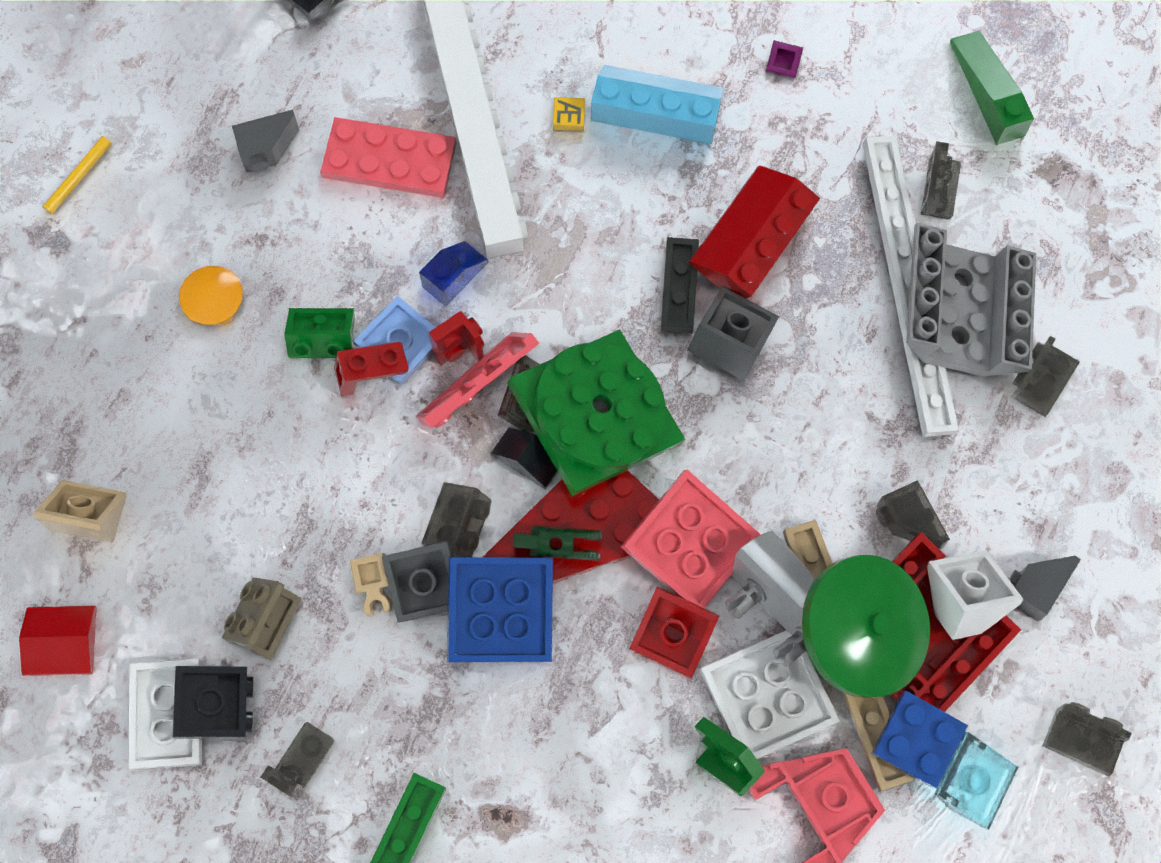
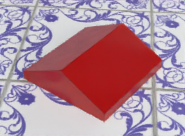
M657 586L629 649L692 678L720 615Z
M27 607L19 635L22 676L93 674L97 607Z

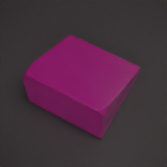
M773 40L766 71L796 78L803 47Z

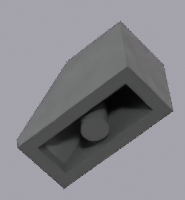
M293 109L232 126L239 155L246 173L251 171L261 172L270 166L277 165L299 131Z
M1077 556L1031 563L1020 572L1014 570L1008 579L1023 598L1022 603L1016 608L1038 622L1043 619L1051 610L1081 559Z

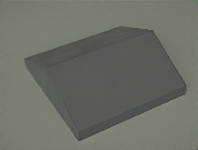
M449 541L382 556L398 623L448 612V557H454Z

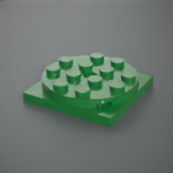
M620 329L590 343L569 347L553 359L510 377L507 382L572 497L669 451L686 440L666 407L664 394L657 378L647 365L636 357ZM593 400L603 401L608 406V412H598L593 406Z

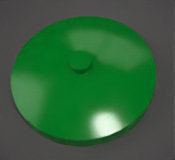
M857 555L843 558L830 564L816 577L804 602L802 631L805 647L813 665L830 685L851 696L872 698L887 696L899 691L917 675L928 651L930 622L927 607L918 586L901 567L879 556Z

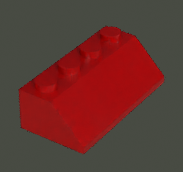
M759 165L688 263L719 289L723 286L747 299L754 294L820 198L796 177Z

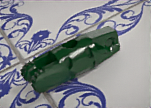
M532 526V533L516 532L513 534V547L529 548L530 556L600 561V552L595 550H574L575 538H585L586 540L601 539L602 530ZM559 537L562 540V547L554 548L551 545V538Z

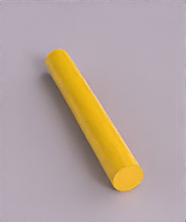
M101 136L42 207L53 215L112 143L106 137Z

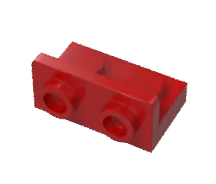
M459 311L428 332L433 355L441 366L448 361L454 362L458 360L467 348L477 361L484 357L482 347L485 344L480 336L483 334V331L473 317L467 319L462 311Z

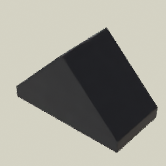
M509 427L490 453L491 456L545 490L558 472L538 436L534 433Z

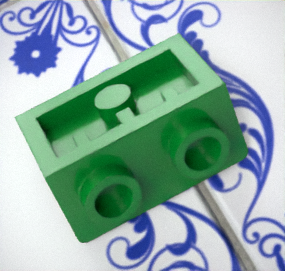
M289 308L284 333L288 357L336 358L338 351L353 349L354 308Z
M703 717L694 726L703 738L700 744L705 749L696 760L697 765L734 793L743 796L764 774L765 770L748 746Z

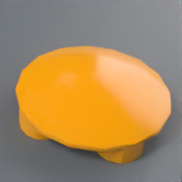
M205 266L195 270L185 278L179 292V303L185 316L191 321L202 325L229 324L233 320L234 314L238 311L243 298V289L239 278L230 270L220 266Z

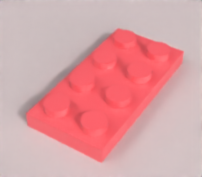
M334 117L320 173L322 178L444 198L457 141L456 137Z

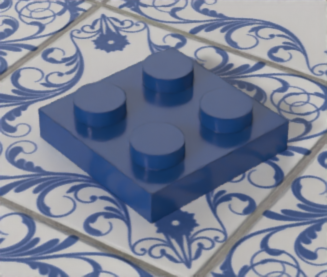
M902 691L871 754L933 789H937L968 725L908 691Z

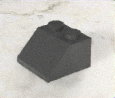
M722 286L699 323L687 351L745 381L780 316Z

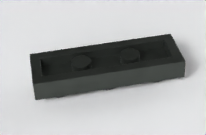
M667 237L661 331L693 333L697 270L688 262L699 248V239Z

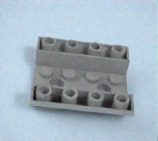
M916 223L914 225L906 343L924 363L978 376L1013 374L1032 370L1036 253L1007 245L996 256H991L946 244L947 230ZM955 274L962 275L967 281V286L960 285L958 280L955 279ZM952 331L962 335L964 344H959L952 337Z

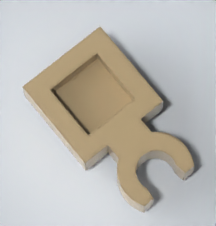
M386 553L350 560L356 594L366 593L367 595L363 605L367 616L375 615L373 604L377 600L382 603L384 612L392 610V602L383 591V588L389 587L382 561V556H385Z

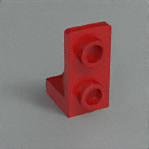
M401 342L338 351L334 364L341 397L354 395L357 382L406 374L409 369Z

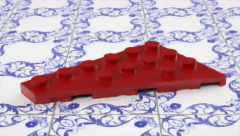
M628 470L573 497L561 479L483 557L553 558V584L571 576L590 572L591 569L631 558L621 546L659 499ZM532 526L602 530L601 539L586 540L585 538H575L574 550H595L600 552V561L530 556L529 548L513 547V534L516 532L532 533ZM559 537L551 538V545L554 548H561L562 540Z

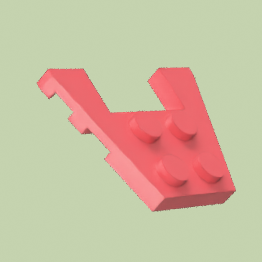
M847 748L762 766L765 770L764 774L748 790L754 801L781 785L785 783L788 785L825 847L824 850L802 863H842L885 811Z

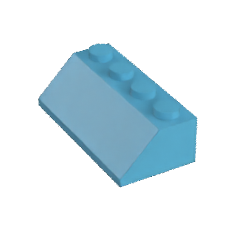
M603 65L597 76L591 101V121L712 144L724 88Z

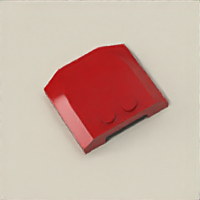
M920 532L892 562L901 567L913 579L924 598L930 622L929 646L925 660L917 675L905 687L891 695L898 701L902 691H908L946 712L1015 638L1021 629L1006 615L982 634L952 640L935 616L927 570L929 561L944 559L946 555Z

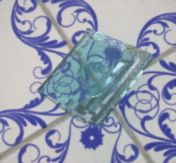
M965 732L934 795L948 809L989 830L1019 767L971 733Z

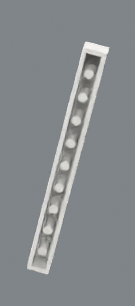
M423 0L486 257L488 259L524 251L523 239L528 238L527 228L524 219L518 220L516 211L521 210L517 191L511 192L509 183L514 182L510 163L504 164L502 155L507 154L503 136L497 137L495 128L500 127L496 109L490 110L488 101H493L490 83H483L482 75L486 74L483 56L476 55L475 48H479L476 29L470 30L468 22H473L469 3L463 4V0Z

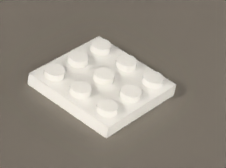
M787 630L700 669L701 675L729 734L748 746L757 760L840 722L807 652H804L788 668L783 666L786 655L779 659L775 658L773 650L792 636Z

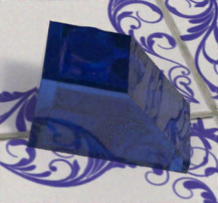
M466 241L441 249L419 272L422 288L446 307L489 261Z

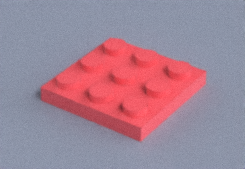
M686 469L681 472L623 543L621 548L675 595L705 608L733 573L735 555L740 548L761 534Z

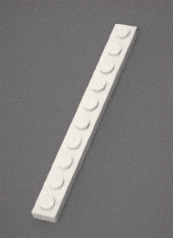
M896 136L866 137L862 144L923 437L954 435L959 430L945 367L922 362L906 343L915 223Z

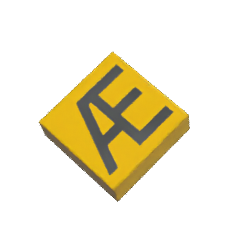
M554 97L553 130L584 131L585 98Z

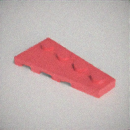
M511 332L415 417L425 427L433 428L435 426L438 428L451 418V413L454 410L469 403L476 396L477 392L494 381L501 373L540 343L532 333Z

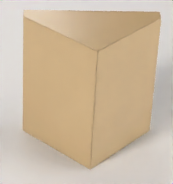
M62 480L34 511V518L50 531L113 543L126 500V492Z

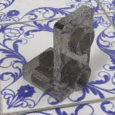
M304 723L276 768L274 769L268 765L260 778L297 801L335 740L312 724Z

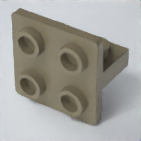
M252 578L251 581L245 584L240 593L241 601L236 611L231 613L225 621V632L222 639L236 643L265 659L271 660L302 598L284 589V584L279 581Z

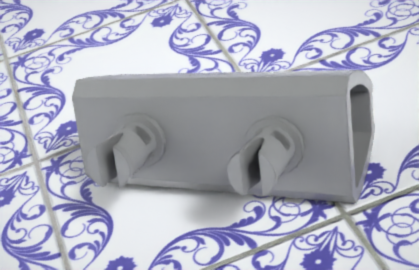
M769 531L745 544L735 555L732 578L743 588L724 603L728 612L737 607L734 617L736 619H740L743 614L759 603L792 635L773 650L776 659L786 655L783 666L788 668L807 651L802 631V614L807 593L815 579L793 551L773 531Z

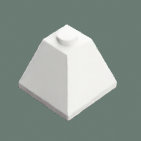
M987 550L929 561L927 565L934 613L952 640L982 634L1018 607L1023 601L1019 592Z

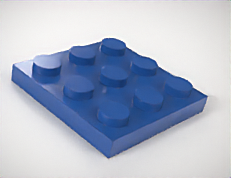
M448 557L447 662H552L553 558Z

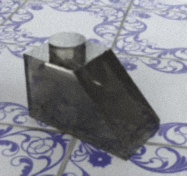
M918 480L882 496L876 505L878 508L876 509L878 520L884 528L888 527L894 536L911 541L918 533L922 532L939 549L944 548L950 540Z

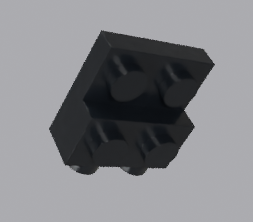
M176 666L172 739L244 741L246 732H252L253 723L252 711H246V699L253 697V677H247V667Z

